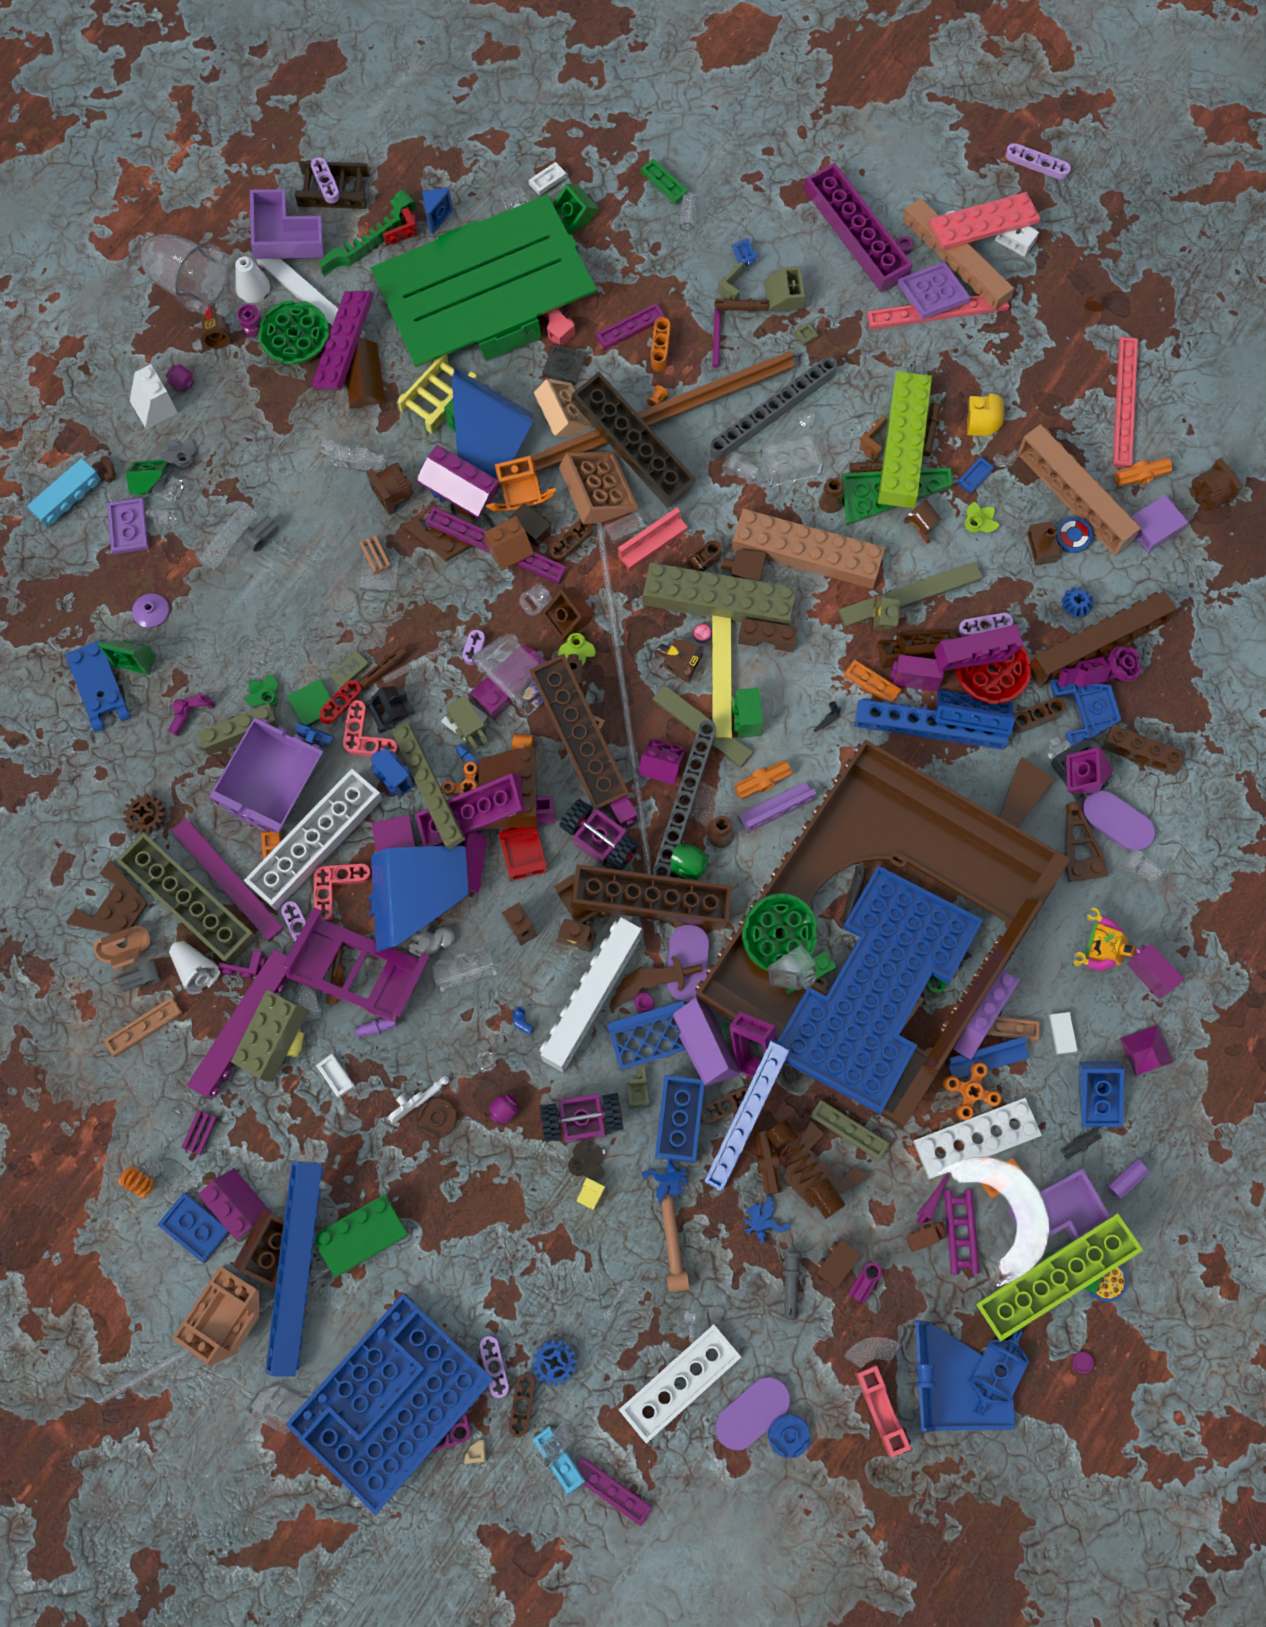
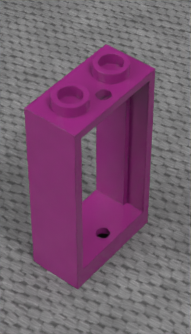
M739 1012L730 1024L735 1061L740 1073L753 1078L762 1060L751 1056L749 1039L763 1044L765 1054L771 1040L777 1041L776 1027L753 1016Z

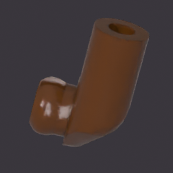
M102 456L100 462L107 470L103 477L106 482L114 481L116 478L114 464L107 456Z

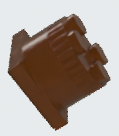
M1219 458L1210 469L1193 478L1191 482L1192 487L1189 488L1190 495L1200 503L1201 509L1208 511L1223 503L1226 505L1232 503L1243 487V484L1224 460Z
M399 463L392 464L378 473H375L372 468L366 471L371 489L388 515L395 513V505L414 494L411 487L412 484L407 476H403V470Z

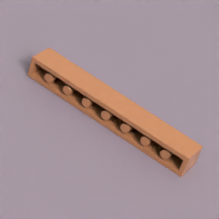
M921 198L905 208L904 223L912 228L916 235L922 238L928 247L938 254L940 259L950 265V268L956 271L962 277V280L968 283L975 293L979 294L989 306L997 310L1011 300L1014 287L968 243L945 250L941 249L929 225L930 219L939 215Z

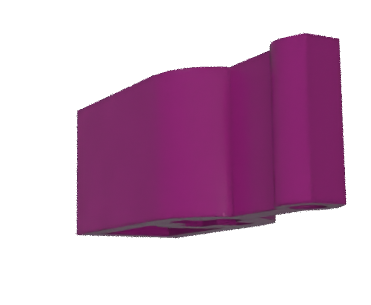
M1104 657L1081 661L1077 663L1076 668H1064L1061 671L1058 685L1065 687L1069 684H1076L1082 687L1107 682L1111 668Z

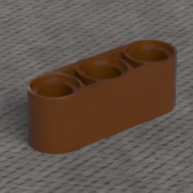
M1053 698L1017 712L1012 730L1016 733H1023L1057 720L1066 708L1065 702L1061 698ZM1051 706L1057 707L1059 711H1054ZM1034 713L1041 714L1042 718H1037ZM1017 720H1023L1025 725L1019 724Z

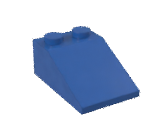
M1079 1061L1078 1081L1081 1126L1123 1127L1124 1067L1120 1061Z

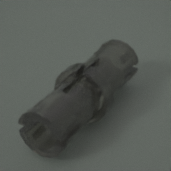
M1094 1127L1084 1135L1075 1137L1073 1142L1061 1148V1152H1065L1064 1156L1069 1160L1080 1151H1086L1088 1146L1102 1139L1101 1134H1096L1099 1131Z

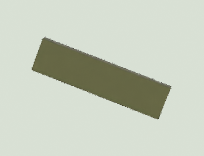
M823 1100L819 1101L810 1116L878 1161H880L890 1144Z

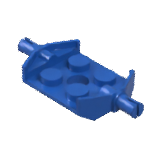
M1022 1331L1014 1332L1009 1341L990 1340L969 1382L980 1398L979 1405L975 1411L976 1414L980 1412L979 1415L983 1417L987 1406L990 1404L1008 1405L1029 1363L1025 1353L1018 1344L1023 1334ZM997 1365L1005 1368L1006 1375L1004 1377H998L995 1374L994 1369Z

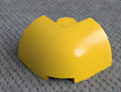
M990 393L988 397L970 396L967 435L990 436L998 431L1004 421V399L1001 396Z

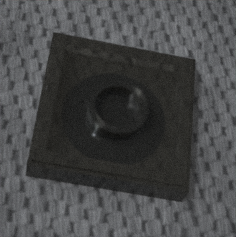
M553 343L542 376L576 385L586 360L587 352Z

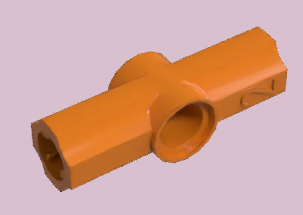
M1167 457L1151 462L1147 460L1139 461L1132 467L1115 471L1116 485L1123 487L1137 482L1139 484L1148 483L1155 477L1170 474L1172 472V463Z
M783 760L768 768L763 767L756 770L750 777L734 784V788L738 797L743 800L759 791L765 792L771 789L775 783L791 776L792 771L788 762Z

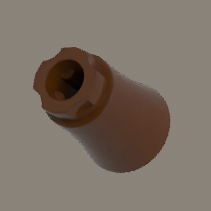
M837 477L829 478L824 484L823 491L818 499V504L824 512L836 513L843 507L844 487L841 479Z
M726 816L715 818L708 829L707 838L712 846L725 848L733 841L732 823Z

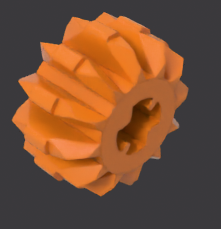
M132 1166L127 1167L118 1180L121 1186L140 1198H146L155 1185L151 1178Z

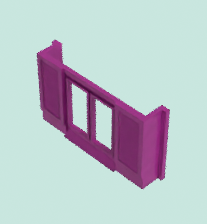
M314 907L282 967L286 968V977L320 990L396 1023L430 956L422 953L420 959H417L393 948L376 951V941L321 919V910ZM342 943L361 950L343 988L323 980ZM367 954H371L387 962L367 999L348 990Z

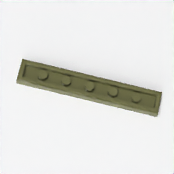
M665 685L652 699L653 702L695 734H697L701 722L710 720ZM705 728L703 733L710 734L713 730ZM734 737L715 738L713 747L740 768L753 754L750 749Z

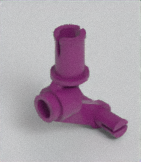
M198 692L196 697L176 699L172 704L175 718L167 731L178 737L185 722H188L187 714L190 713L191 707L207 706L209 709H213L212 705L215 706V702L211 700V697L201 692Z

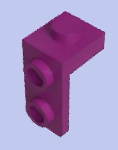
M254 950L249 969L219 963L218 967L223 970L222 973L234 976V973L242 974L241 977L253 980V977H257L267 958H265L266 955L262 951Z

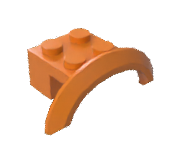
M531 456L495 464L498 481L502 485L506 504L491 503L487 504L486 507L494 512L517 510L523 503L528 506L538 505L551 499L556 492V488L548 489L541 495L534 460Z

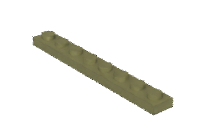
M407 722L394 731L393 736L446 848L450 850L464 841L465 837L412 726Z

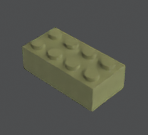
M267 989L231 1062L259 1079L273 1082L309 1009L281 993Z

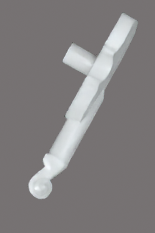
M441 1077L439 1082H435L424 1093H417L409 1101L403 1095H400L396 1100L401 1106L389 1115V1121L393 1124L414 1108L419 1107L440 1091L442 1085L449 1083L448 1077Z

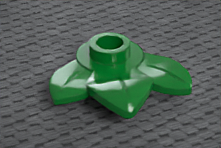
M268 674L264 682L249 680V691L251 694L244 697L246 703L254 707L269 704L271 707L275 706L278 701L276 694L278 683L271 674ZM266 698H272L270 701L266 702Z

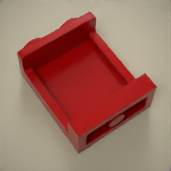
M537 827L507 828L499 833L510 881L548 872Z

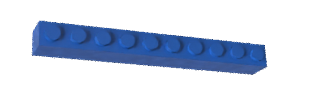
M294 1160L291 1162L265 1372L270 1376L296 1377V1370L300 1366L298 1354L303 1342L301 1330L305 1325V1315L303 1314L304 1306L308 1302L306 1290L307 1285L310 1283L309 1265L313 1261L311 1249L316 1237L314 1225L318 1219L317 1201L321 1197L319 1185L320 1180L323 1178L322 1164L317 1162Z

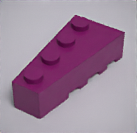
M1017 624L952 640L945 639L934 649V653L940 670L943 671L1007 661L1024 644Z

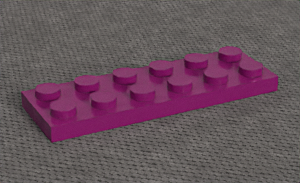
M344 291L311 385L315 390L342 389L375 295L371 291Z

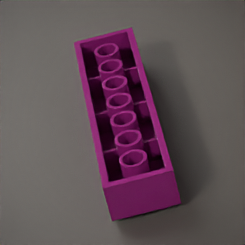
M836 163L806 178L805 193L880 292L896 285L899 278L911 274L913 265Z

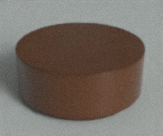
M1089 296L1086 299L1085 307L1090 311H1100L1103 308L1104 300L1099 296Z

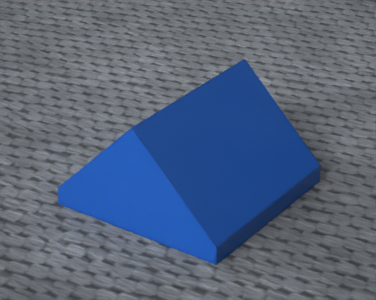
M447 187L422 191L429 231L432 235L453 211L450 190Z

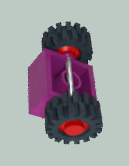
M581 799L576 800L563 815L564 817L561 819L559 827L573 836V844L603 867L608 863L616 870L625 868L626 864L634 857L633 855L636 854L640 843L601 811L595 809L592 813L593 808Z
M618 1093L602 1095L604 1112L601 1110L599 1094L559 1100L561 1117H558L556 1103L541 1105V1125L545 1142L561 1140L560 1125L563 1127L565 1143L606 1137L603 1124L604 1116L608 1132L624 1129Z

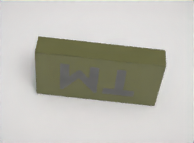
M355 651L329 674V677L341 688L347 681L353 680L365 670L369 663Z

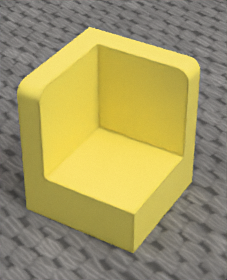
M586 1178L577 1202L595 1210L605 1187Z

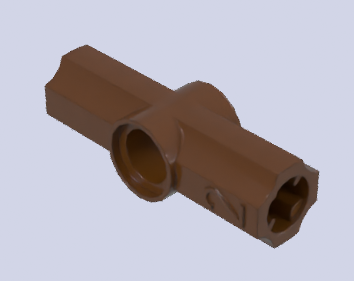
M768 1131L754 1133L758 1154L756 1155L758 1169L762 1175L765 1195L783 1192L779 1175V1159L773 1143L766 1135Z

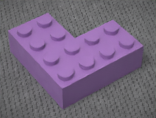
M285 189L250 190L251 248L253 259L324 258L321 216H287Z
M1083 1169L1007 1209L1028 1247L1035 1245L1062 1229H1065L1069 1238L1073 1241L1111 1217Z

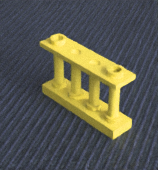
M447 355L435 359L426 372L398 400L400 411L404 412L409 407L425 419L426 429L431 434L446 420L444 407L453 398V389L436 377L442 370L452 376L453 368L448 365ZM470 372L468 374L470 377L477 380V375H475L473 372ZM432 382L449 394V396L444 401H440L425 390V388ZM419 394L437 407L433 413L429 414L413 402Z

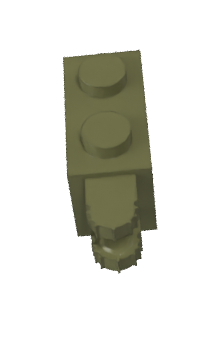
M465 695L446 706L447 714L445 716L450 724L454 723L457 729L455 731L460 739L464 738L475 751L479 749L477 743L473 740L479 736L485 745L489 743L484 735V732H486L485 725Z

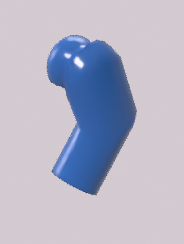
M520 1006L516 1007L512 1013L514 1026L530 1035L534 1026L526 1022L525 1009Z

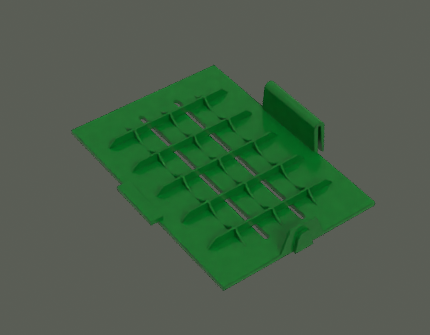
M548 194L481 222L475 220L439 235L435 241L370 267L415 367L475 342H478L485 360L488 361L540 339L538 316L597 292V288L578 254L577 244L572 235H568Z

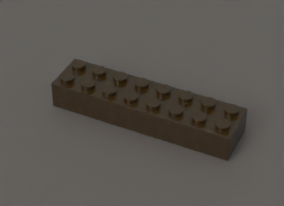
M600 371L572 393L571 402L667 508L695 485L696 478Z

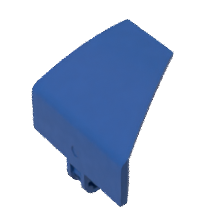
M454 368L452 371L457 456L498 480L495 464L514 459L533 423V413L504 397L502 392H496L491 389L488 384L485 383L484 385Z
M446 846L388 848L371 855L373 894L368 896V900H370L371 904L369 915L375 917L376 951H384L399 945L469 894L466 848L464 846H455L450 850Z
M916 1320L918 1365L915 1366L918 1369L917 1387H919L921 1431L1015 1429L1013 1396L1008 1405H988L983 1417L979 1415L980 1412L978 1414L975 1413L980 1398L969 1382L983 1355L932 1323ZM999 1365L995 1367L994 1371L998 1377L1006 1375L1005 1369Z

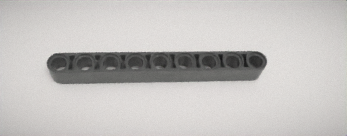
M830 356L823 358L711 441V457L715 460L724 459L830 381L836 374V359Z
M705 720L699 725L653 868V875H657L660 870H666V877H672V858L664 859L663 855L666 852L673 853L677 844L683 842L717 734L716 726L710 720ZM705 728L713 730L710 734L703 733ZM701 745L707 747L704 752L698 751L697 748ZM694 763H700L702 765L701 768L697 770L693 769L691 766ZM690 780L696 782L694 787H687L686 783ZM684 798H688L690 800V803L688 805H682L680 801ZM677 816L685 818L682 823H676L674 820ZM677 834L679 838L676 841H670L669 836Z

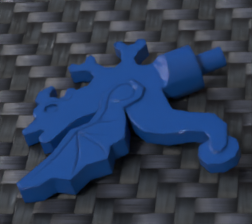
M667 1161V1174L660 1175L655 1170L642 1172L643 1178H648L649 1175H652L656 1181L661 1182L659 1187L656 1188L657 1193L655 1195L658 1198L659 1204H662L664 1197L668 1193L669 1186L671 1188L669 1197L673 1195L676 1198V1195L685 1191V1187L681 1189L679 1183L683 1182L685 1185L688 1183L687 1178H681V1176L687 1175L685 1169H682L680 1173H676L675 1165L671 1161Z
M767 1195L765 1205L762 1208L763 1214L761 1216V1204L757 1206L754 1203L753 1207L746 1210V1214L751 1213L749 1216L752 1217V1220L747 1221L743 1219L745 1221L744 1225H751V1228L744 1229V1231L747 1232V1235H750L751 1231L755 1230L761 1244H765L764 1238H766L764 1229L773 1228L777 1232L790 1229L788 1223H785L781 1228L774 1220H769L774 1212V1203L769 1195Z

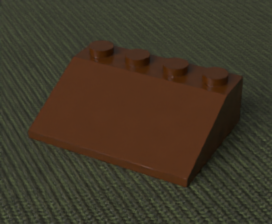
M517 748L479 759V787L510 773L521 775L522 796L526 810L482 829L538 827L535 748Z

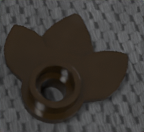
M586 1140L579 1142L574 1147L573 1157L568 1163L570 1173L574 1176L584 1175L589 1179L602 1177L605 1171L599 1164L604 1159L605 1150L601 1148L589 1149ZM577 1162H580L582 1164V1168L580 1170H577L574 1167Z

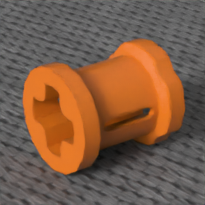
M656 385L654 393L646 400L647 404L652 407L662 403L669 396V392L664 387Z

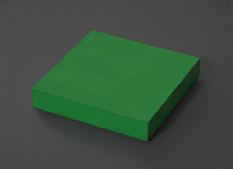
M321 679L287 696L300 722L308 726L321 721L319 717L320 710L331 699ZM332 711L328 714L325 713V717L332 715Z

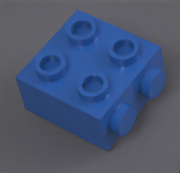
M384 748L373 754L370 759L373 765L371 769L374 771L377 779L380 782H384L392 796L396 794L400 799L414 787L412 783L414 778L411 776L410 770L404 764L401 765L398 761L399 758L393 751L389 752Z

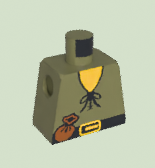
M875 595L871 630L890 632L897 627L900 599L894 596Z

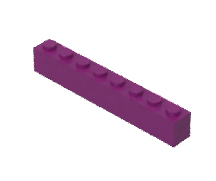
M275 949L273 950L186 1086L210 1100L219 1094L221 1090L220 1085L232 1073L231 1068L234 1063L231 1060L266 990L282 994L286 989V982L289 978L286 977V968L282 967L287 958L286 955Z

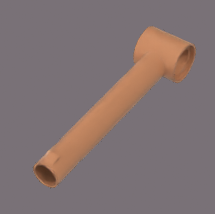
M668 1192L661 1204L670 1273H666L668 1291L677 1292L689 1290L687 1271L682 1270L673 1195L669 1197Z

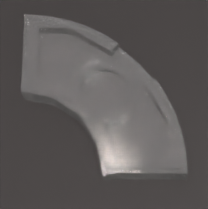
M884 1337L867 1338L851 1346L843 1357L862 1369L867 1362L874 1359H883L891 1362L901 1344Z

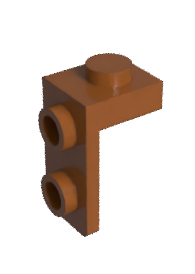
M885 416L880 420L877 419L871 426L872 429L869 432H864L860 437L859 449L867 457L875 461L881 456L882 447L872 439L884 428L887 419Z

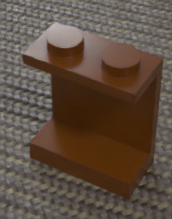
M574 874L554 886L556 893L575 922L591 926L598 917L604 918L610 914L570 908Z

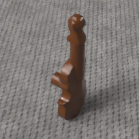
M342 943L333 960L330 978L331 984L341 988L345 984L342 982L345 967L341 965L344 943ZM329 994L326 996V1003L332 1006L338 1004L341 1000Z

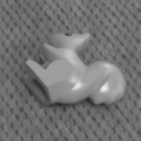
M429 923L412 935L411 938L416 943L409 945V951L420 957L422 953L431 955L436 953L441 946L444 948L451 946L455 941V933L449 927L443 926L438 928L433 934L428 931Z

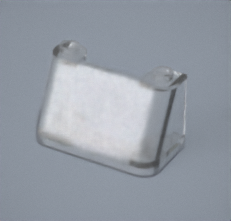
M506 633L478 651L471 659L475 667L481 673L483 672L486 677L488 676L511 699L514 705L516 704L518 708H521L519 711L527 717L543 702L529 671L540 664L518 643L519 639L513 633L510 635Z

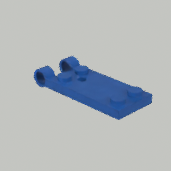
M100 640L65 654L95 733L105 729L100 716L116 710L122 722L131 718L111 664L97 646L98 642H101ZM104 692L103 697H98V694Z

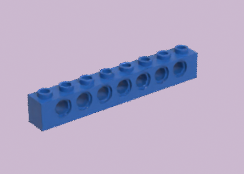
M867 698L859 699L856 707L854 727L1002 750L1007 746L1009 736L995 732L987 734L985 731L978 729L968 731L965 727L955 726V728L951 729L944 723L935 722L936 711L926 707L912 708L907 704L893 705L887 701L879 703ZM871 712H877L880 716L874 717L871 715ZM894 714L899 719L893 720L889 715ZM914 717L917 722L912 723L908 718ZM933 720L936 725H929L927 721Z

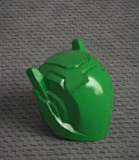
M679 843L672 854L671 872L682 879L698 881L697 879L707 869L710 855L695 846Z

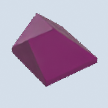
M1097 747L1066 755L1067 792H1099L1102 785L1113 772L1102 748Z
M1157 1025L1120 1038L1135 1076L1173 1063Z

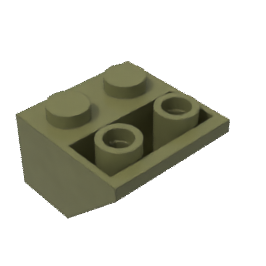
M801 266L782 268L765 279L768 312L803 309L805 294Z

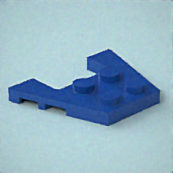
M1053 679L1050 681L1054 698L1074 695L1084 728L1066 732L1065 736L1069 748L1085 739L1088 741L1121 721L1111 685L1094 684L1081 687L1076 684H1069L1065 687H1060L1058 680Z

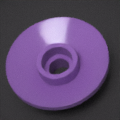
M154 593L145 594L134 603L132 615L138 625L144 628H155L167 619L169 605L161 595Z

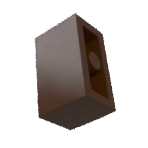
M842 1239L838 1243L834 1241L827 1250L830 1254L826 1260L822 1257L815 1266L818 1269L815 1274L834 1289L838 1288L861 1257V1254Z

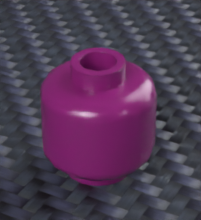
M181 364L171 366L166 374L168 384L180 392L185 389L189 390L194 384L192 380L193 373Z
M510 1094L498 1095L489 1105L490 1118L497 1124L499 1122L503 1124L509 1123L518 1113L517 1100Z

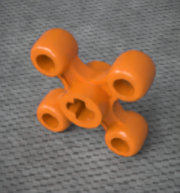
M469 761L464 765L463 769L466 778L461 784H455L449 780L441 784V789L445 796L461 795L468 792L466 788L469 786L471 789L479 787L475 780L479 773V767L475 762ZM474 767V770L470 772L469 768ZM448 786H451V789L449 791H446V788Z
M977 1061L971 1065V1077L966 1082H961L953 1075H948L943 1079V1087L946 1090L952 1092L959 1091L963 1096L962 1103L956 1109L957 1116L962 1120L972 1118L974 1113L973 1104L979 1099L984 1100L989 1106H997L1001 1102L999 1092L995 1090L986 1091L981 1086V1080L988 1072V1068L983 1062ZM980 1066L981 1071L978 1073L977 1068ZM953 1080V1085L950 1087L949 1082ZM970 1087L975 1088L973 1095L969 1094V1091H971ZM992 1095L995 1097L993 1101H991ZM967 1109V1113L963 1115V1110Z

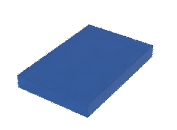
M183 1192L157 1224L202 1263L209 1259L229 1234L228 1230L214 1215L186 1192Z

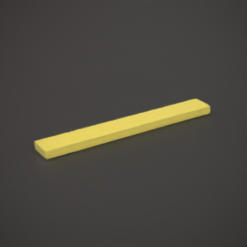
M712 616V720L716 726V738H732L731 618Z

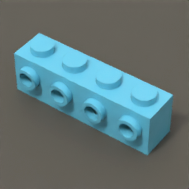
M81 458L28 504L27 507L43 525L48 527L55 523L64 512H67L74 503L81 500L91 488L96 487L101 479L96 471Z

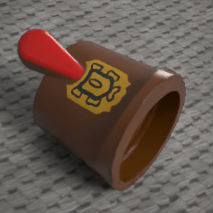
M205 306L203 310L205 317L202 319V333L200 335L201 340L206 347L211 349L223 348L230 342L225 318L219 314H212V308Z
M927 500L920 503L903 520L905 524L910 523L919 531L926 544L931 542L927 534L934 530L942 521Z

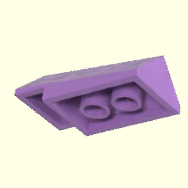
M694 998L673 1013V1017L681 1031L679 1037L704 1086L740 1076L741 1073L709 1005Z

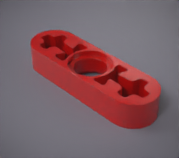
M349 680L333 695L320 710L319 717L321 722L332 724L345 712L350 703L355 701L360 695L361 685L359 682ZM353 687L356 688L355 691H351V692L349 693V697H348L347 694H348V692H349V688H351V689H352ZM341 698L346 703L343 706H339L335 703V700ZM332 711V716L325 717V713L328 714Z

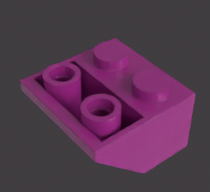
M650 739L642 754L638 775L674 785L679 775L686 749L676 744L663 743L659 739Z

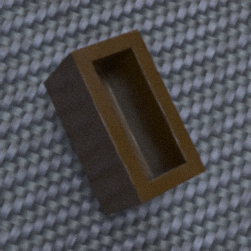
M523 503L509 517L511 519L517 516L526 531L528 540L536 547L552 533L551 522L546 517H541L531 505L528 506Z

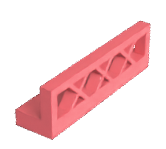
M675 508L618 547V557L629 570L688 530L687 525L680 518V510Z

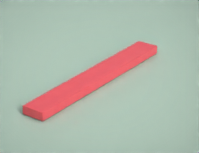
M980 295L970 296L969 303L923 320L912 305L867 311V318L870 330L1003 311L1008 310L1009 304L1006 302L995 310Z
M1120 337L1112 467H1132L1138 338Z

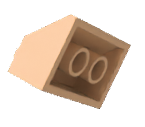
M546 379L534 394L544 413V417L551 427L552 433L556 437L568 438L590 429L592 424L571 402L572 393L575 392L572 384Z

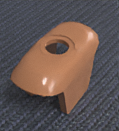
M133 926L96 940L93 944V950L101 962L111 963L112 968L117 969L135 962L141 952L149 946L150 936L143 926ZM128 940V945L125 947H119L117 945L121 942Z

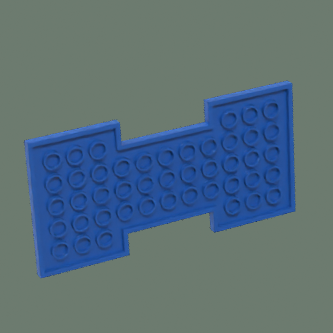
M877 866L843 926V929L860 938L827 996L808 987L777 1041L791 1048L785 1063L881 1115L917 1047L916 1044L899 1036L931 975L950 984L983 919Z

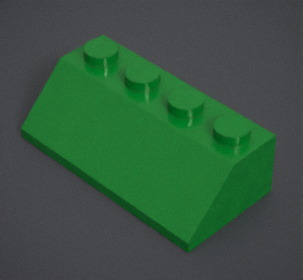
M384 1194L318 1232L315 1237V1243L332 1274L337 1278L404 1239L408 1234L393 1203Z

